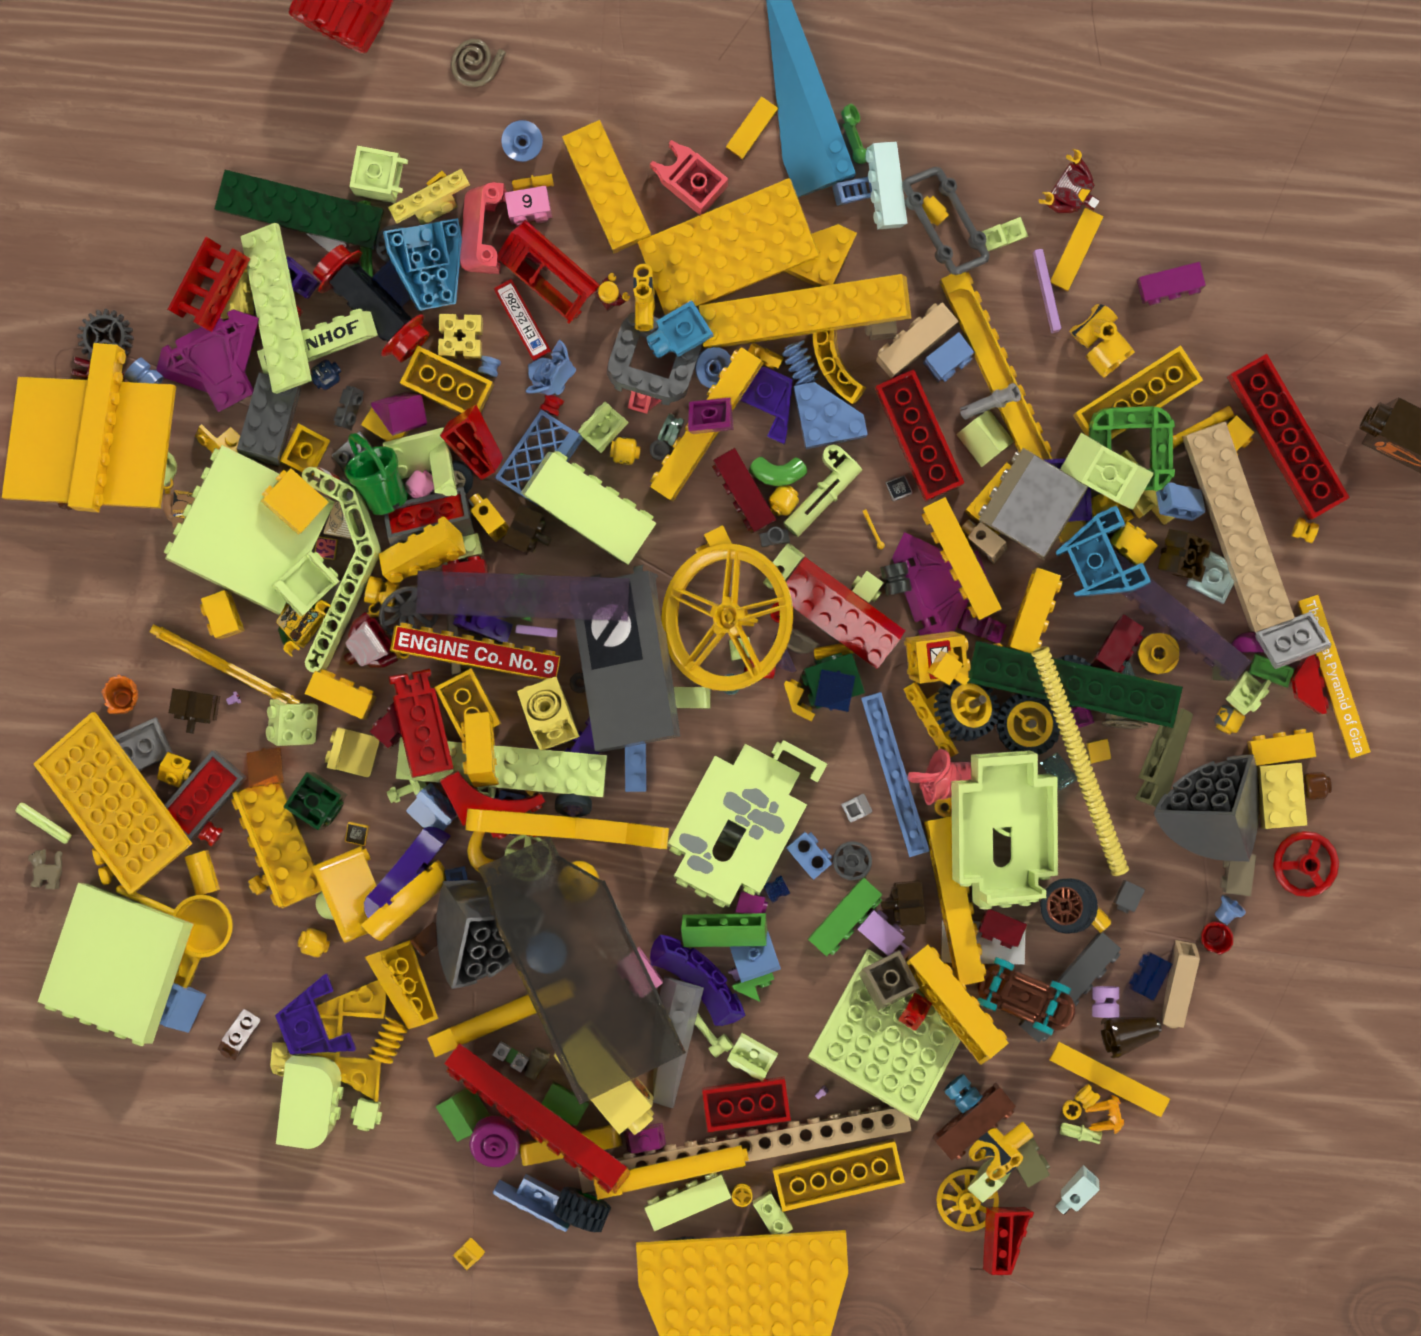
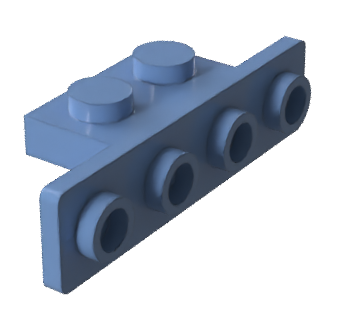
M525 1174L518 1189L502 1180L498 1181L493 1191L494 1195L534 1215L536 1218L544 1220L555 1228L567 1232L570 1224L561 1220L553 1212L561 1194L560 1191Z

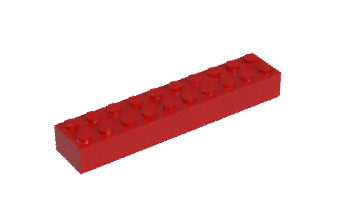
M460 1043L444 1063L448 1068L446 1072L449 1073L450 1077L457 1082L460 1080L464 1081L463 1084L473 1094L480 1093L479 1096L491 1107L495 1104L497 1106L496 1109L501 1115L507 1119L511 1116L515 1125L523 1131H526V1129L530 1130V1134L536 1141L541 1144L543 1141L546 1142V1146L552 1153L557 1156L562 1154L565 1162L574 1169L577 1166L581 1168L582 1175L590 1181L593 1179L597 1180L599 1187L609 1194L612 1191L616 1194L630 1175L625 1165Z

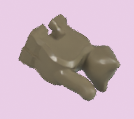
M46 849L36 850L29 855L28 861L33 865L32 887H40L43 884V880H47L46 889H59V880L62 875L61 857L63 853L61 851H57L54 856L55 864H45Z

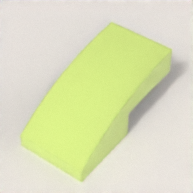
M1021 217L982 231L986 235L987 240L985 244L988 251L1029 237Z

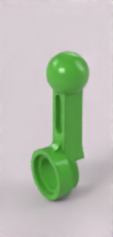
M848 104L841 111L845 122L842 125L853 150V160L858 164H864L867 162L866 149L863 148L855 127L860 122V114L853 104Z

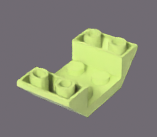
M1080 433L1060 470L1081 483L1132 510L1154 474L1083 433Z

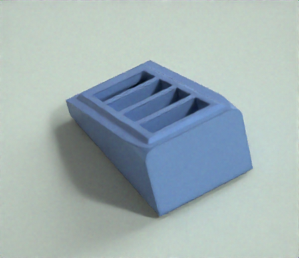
M868 177L839 182L833 185L832 189L836 205L839 206L871 198V193H867L865 182H868L870 192H872V185ZM857 184H860L862 195L859 193ZM849 186L852 187V191H853V195H854V196H852V197H851V193H850Z

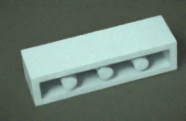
M897 142L873 143L867 147L866 161L869 163L868 180L872 185L871 201L875 207L874 222L877 224V230L901 228L908 224Z

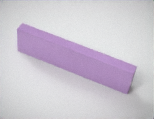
M1038 249L1033 252V258L1052 334L1060 331L1061 324L1044 252L1042 249Z

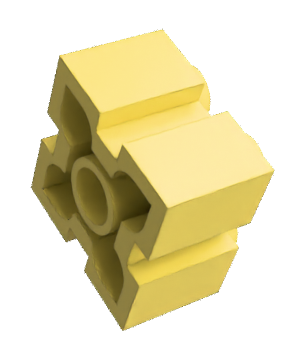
M439 314V331L441 334H444V339H439L438 355L445 359H457V354H463L465 359L481 360L482 342L477 340V335H482V316L464 315V320H458L456 314ZM461 332L463 335H466L465 338H462V341H458L456 337Z

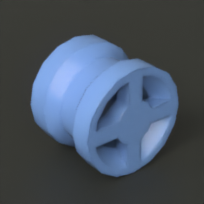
M481 356L482 364L477 372L497 378V368L501 365V361L492 357Z

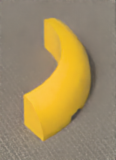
M837 330L813 333L814 351L823 375L836 392L850 403L855 404L863 395L866 387L855 380L845 367L838 350Z
M439 859L390 899L391 905L386 903L361 924L373 938L383 941L406 919L441 891L442 882L446 881L445 868Z

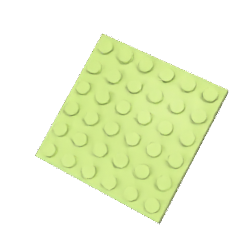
M867 949L808 1058L918 1121L961 1040L933 1006H931L924 1021L916 1031L900 1022L898 1019L904 1012L913 994L878 1011L859 973L863 968L883 959V957ZM919 989L915 992L925 998Z

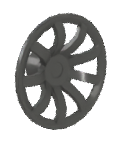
M407 586L391 593L382 603L379 612L380 623L383 629L392 636L394 630L388 625L393 624L399 617L398 626H400V623H405L406 619H408L409 624L413 625L412 628L416 629L413 617H416L425 624L424 627L432 628L440 614L439 599L435 593L426 587ZM417 591L427 594L422 599H416ZM395 597L396 606H387L388 603ZM431 598L433 599L435 606L433 607H425L422 605L427 603ZM385 611L395 612L390 619L385 620L384 618ZM419 611L426 613L434 612L431 620H428Z

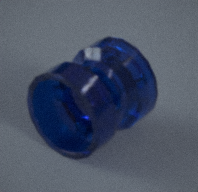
M782 876L777 877L774 882H767L764 885L772 903L776 902L781 896L791 894Z

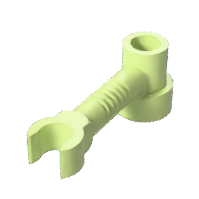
M697 1013L695 1025L712 1045L709 1047L712 1055L717 1058L723 1052L731 1050L734 1047L731 1040L725 1034L716 1038Z

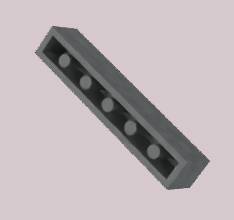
M1099 932L1056 981L1071 988L1069 996L1073 999L1075 1007L1079 1003L1078 998L1082 993L1086 995L1093 987L1091 983L1096 977L1100 979L1107 971L1105 967L1110 962L1114 963L1121 955L1119 953L1121 948L1103 932ZM1024 1019L1018 1024L1038 1043L1041 1040L1045 1042L1050 1037V1035L1033 1028V1023Z

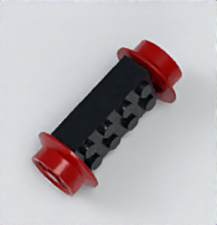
M342 244L338 245L313 270V274L321 281L318 291L325 293L332 288L337 295L343 296L348 301L347 305L352 310L362 309V311L371 312L378 337L388 342L383 348L381 356L385 357L392 354L400 363L406 361L414 354L417 346L421 347L430 336V333L422 326L424 315L420 314L412 318L357 263L362 256L360 250L350 253Z

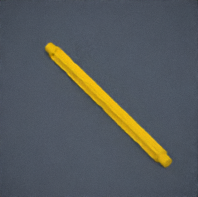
M153 624L150 629V633L156 635V638L167 642L273 699H278L285 704H300L301 702L295 699L293 695L228 663L224 659L181 638L164 627L160 628Z

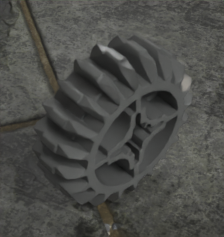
M104 309L103 315L100 310H96V317L92 313L88 314L91 320L83 319L82 321L86 326H79L78 328L83 331V334H77L79 339H83L78 345L84 347L81 352L83 354L88 353L87 358L91 360L93 350L90 341L92 331L96 334V341L94 343L114 344L124 350L126 347H133L132 344L128 343V340H134L132 335H128L133 332V328H126L130 322L124 320L122 314L117 316L115 310L110 314L108 309ZM104 321H112V324H108L105 328H98L96 326ZM118 326L121 331L120 343L115 340ZM99 331L103 334L105 333L106 335H108L109 339L112 340L113 343L105 339L103 340L102 335L99 333Z

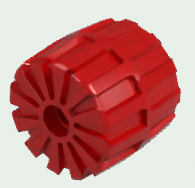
M293 0L288 13L311 30L322 33L324 37L332 41L335 40L346 48H351L356 52L365 54L383 26L394 0Z

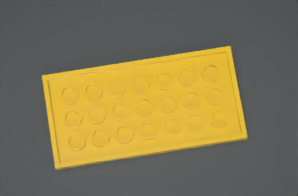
M790 178L638 241L645 263L652 268L653 285H655V290L665 315L691 300L696 307H699V305H704L820 257Z
M91 712L34 763L39 773L129 895L136 893L192 845L187 835L96 712Z

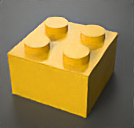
M223 590L201 598L202 604H200V609L203 616H207L209 620L207 628L211 636L214 635L217 639H225L245 631L231 592Z

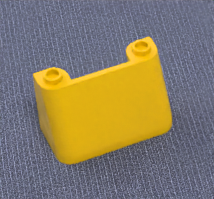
M362 846L312 866L344 943L368 934L361 926L368 919L364 911V901L367 895L377 886L368 866V861L371 860L366 848L362 849Z

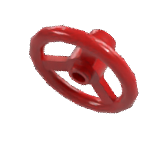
M1302 831L1291 834L1280 843L1274 855L1273 868L1276 879L1285 890L1295 896L1312 897L1322 894L1332 886L1338 875L1339 859L1336 849L1327 838L1316 832ZM1303 839L1313 840L1307 854L1300 855L1296 861L1282 862V856L1291 844ZM1320 845H1323L1329 853L1331 861L1330 873L1324 882L1318 874L1321 864L1320 860L1316 857ZM1307 860L1309 861L1308 868L1305 867V863L1307 862ZM1297 869L1300 873L1309 875L1316 887L1304 889L1294 886L1286 879L1283 870Z

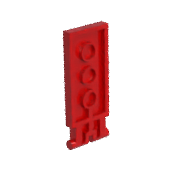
M424 669L411 672L412 680H409L407 673L389 676L390 685L394 684L396 696L393 697L411 777L416 778L453 770L435 688H430L428 677H431V670Z

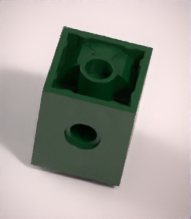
M838 653L814 662L815 666L804 669V674H801L804 687L808 686L810 694L807 695L810 705H815L816 709L865 693L852 653L845 656L842 653Z
M306 772L283 807L316 830H323L339 814L347 794L315 772Z

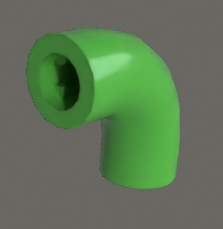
M758 457L749 467V473L767 485L785 486L804 477L807 474V468L796 457L787 464L780 466L769 463L763 457Z

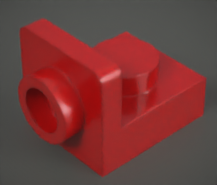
M914 993L898 1020L916 1031L924 1021L933 1003Z

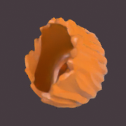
M120 674L117 677H110L108 683H105L106 686L101 691L106 702L105 706L108 707L107 712L109 714L128 713L136 706L139 697L137 685L132 679Z

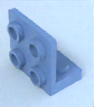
M432 783L428 784L416 795L417 798L406 810L423 828L436 827L443 831L457 816L450 800Z

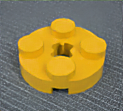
M1155 633L1146 636L1141 641L1137 650V656L1141 666L1146 671L1162 674L1170 672L1175 668L1179 661L1180 650L1178 643L1173 637L1164 633ZM1155 648H1158V650L1160 648L1163 649L1162 655L1164 657L1159 660V657L1157 659L1154 657Z

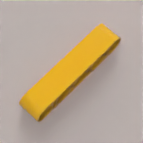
M612 1125L579 1131L603 1150L623 1145L621 1134ZM536 1140L521 1143L519 1147L523 1166L562 1159L564 1156L562 1154L557 1156L552 1153L544 1141L542 1144Z

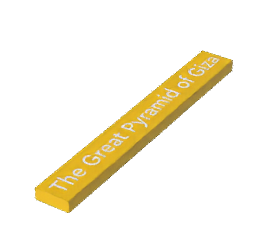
M1315 595L1297 601L1301 615L1312 612L1331 643L1329 649L1316 653L1315 656L1319 657L1320 671L1349 758L1352 759L1370 753L1371 751L1319 596Z

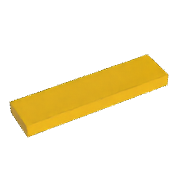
M1084 208L1051 277L1052 285L1068 292L1104 216Z

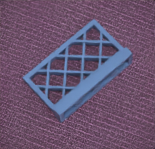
M540 410L495 478L538 507L536 503L521 494L520 482L530 480L533 475L531 465L541 463L544 459L543 448L554 446L555 451H559L568 457L566 460L568 462L584 438L548 413ZM543 416L550 421L551 428L539 429V422ZM564 429L568 432L564 440L556 441L555 431ZM552 432L553 442L542 444L540 434ZM537 435L539 445L528 447V438ZM540 449L542 459L530 461L529 451ZM526 452L527 462L516 464L515 457L517 454ZM528 466L530 476L519 479L517 468ZM514 469L515 480L506 481L502 478L507 470Z

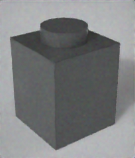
M1123 880L1113 903L1118 904L1117 909L1127 914L1129 910L1135 912L1145 889Z

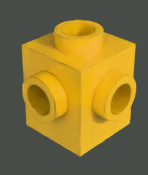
M167 752L159 766L157 779L180 788L192 773V770L189 769L191 761Z

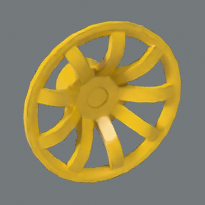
M962 1169L951 1173L943 1180L937 1192L936 1200L939 1214L949 1226L959 1231L971 1232L985 1227V1221L979 1224L975 1212L980 1210L986 1213V1207L980 1205L981 1201L967 1189L970 1185V1174L976 1175L977 1170ZM965 1174V1189L962 1190L953 1178ZM987 1178L985 1181L988 1183L991 1179ZM948 1183L957 1191V1196L943 1193ZM996 1191L988 1198H994L993 1207L999 1206L998 1191ZM942 1199L954 1201L956 1205L944 1211ZM960 1210L961 1213L957 1224H955L947 1215ZM966 1214L971 1215L974 1226H962Z

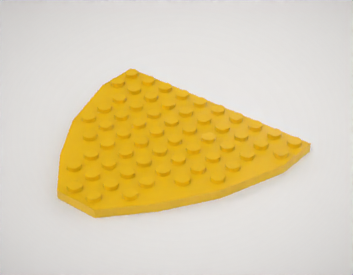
M846 1230L636 1243L638 1284L659 1336H831L848 1276Z

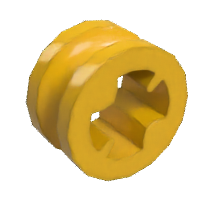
M1068 1100L1063 1104L1062 1113L1066 1118L1075 1120L1081 1115L1082 1109L1078 1102ZM1071 1104H1073V1107L1077 1106L1074 1115H1071V1113L1067 1114L1066 1112Z

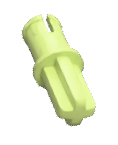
M1062 1123L1060 1126L1061 1135L1077 1138L1078 1141L1085 1140L1100 1144L1102 1131H1091L1085 1128L1084 1125L1076 1126L1068 1123Z

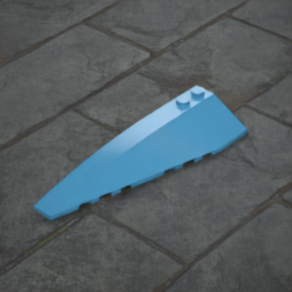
M766 0L782 160L799 198L833 186L836 183L855 178L856 172L792 1Z

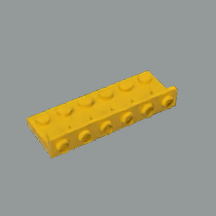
M278 776L269 778L242 791L233 792L232 804L235 810L239 809L242 816L239 818L243 829L248 831L249 836L247 840L250 847L255 848L257 853L255 860L259 868H263L265 874L262 877L266 886H270L273 894H270L273 904L283 909L322 892L312 867L314 863L294 814L283 807L287 802V797Z

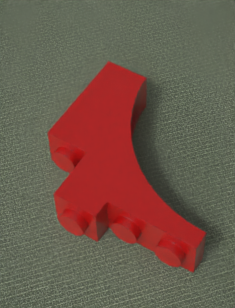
M458 770L439 780L463 826L466 825L467 809L525 813L529 810L535 812L543 807L542 803L546 802L541 793L520 800H500L489 797L471 787ZM490 833L493 838L497 837L498 839H501L509 835L504 833Z

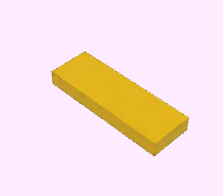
M761 96L726 145V149L743 160L777 112L778 107Z

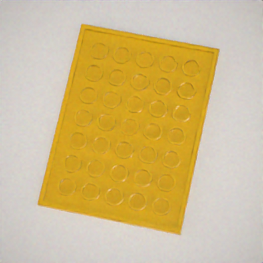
M18 377L2 491L3 499L68 503L88 380ZM122 382L119 385L118 393L120 399L115 411L116 423L113 425L112 430L113 443L109 449L110 462L106 468L107 482L103 487L102 493L103 505L161 509L176 386L172 384Z

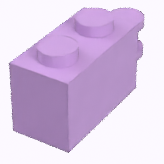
M872 910L857 929L888 956L895 953V949L899 945L904 947L901 951L904 959L910 953L913 954L914 952L902 942L905 939L902 935L904 931L897 924L891 926L886 921L888 917L882 911L878 910L876 913Z

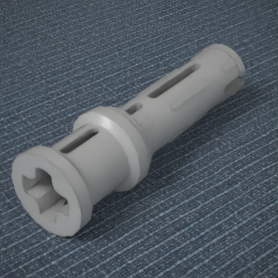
M1012 383L1003 390L997 389L992 395L961 407V416L966 420L994 407L1002 408L1009 402H1017L1021 399L1019 388L1016 384Z

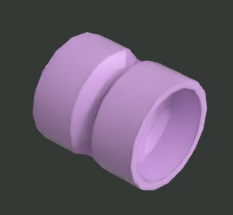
M1092 987V999L1095 1000V1003L1092 1005V1016L1100 1018L1119 1017V1005L1116 1003L1119 999V987Z

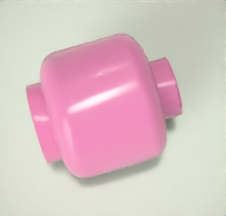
M418 470L414 471L405 483L406 492L413 498L431 495L434 491L432 475L426 470L423 473Z

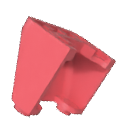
M487 183L469 190L465 195L460 265L465 271L500 274L501 264L497 262V251L491 245L482 244L485 211L495 212L496 207L500 203H506L505 193L507 191L504 183Z

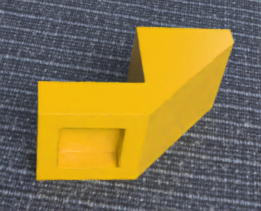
M793 679L790 682L786 680L784 688L792 712L812 721L815 716L812 713L813 708L804 703L801 706L797 705L804 692V689L801 688L802 684Z

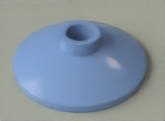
M519 120L506 127L502 134L501 143L508 157L518 162H526L534 159L540 153L543 137L535 124ZM524 139L527 142L526 145L520 146L519 141Z
M710 347L698 356L695 372L702 385L707 388H711L713 384L717 385L720 380L718 377L724 367L728 368L732 362L730 360L731 356L727 351L719 347ZM710 364L714 367L712 371L709 370Z

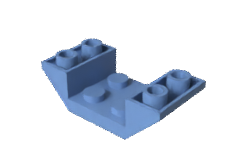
M173 983L160 1024L189 1033L206 998V994L192 987L184 988Z

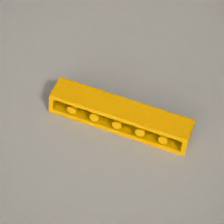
M946 497L924 507V513L921 516L926 526L931 525L933 529L931 536L936 544L940 543L943 549L940 553L945 563L950 562L952 569L949 571L954 581L959 580L962 586L959 588V591L964 600L968 598L971 604L968 609L972 617H977L978 620H981L1001 610L1002 608Z

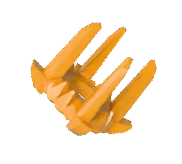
M1111 1095V1100L1095 1103L1092 1107L1085 1110V1112L1109 1110V1114H1107L1110 1116L1108 1121L1091 1124V1127L1088 1128L1089 1130H1114V1134L1121 1130L1124 1125V1119H1121L1119 1108L1121 1102L1118 1097Z

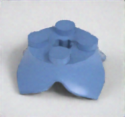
M561 340L554 346L553 353L551 354L553 359L540 358L528 364V376L533 382V386H529L526 393H542L548 396L554 393L559 395L564 391V384L574 375L576 368L572 365L568 357L567 348Z

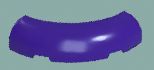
M426 827L421 831L394 867L367 895L364 901V911L367 918L372 916L386 903L391 905L390 899L427 868V865L451 837L448 833L436 827Z
M665 935L657 937L650 952L651 965L670 971L687 983L704 987L701 1000L707 1007L715 1026L728 1025L746 1016L737 994H732L727 986L726 977L707 957L695 948L683 947L678 939Z

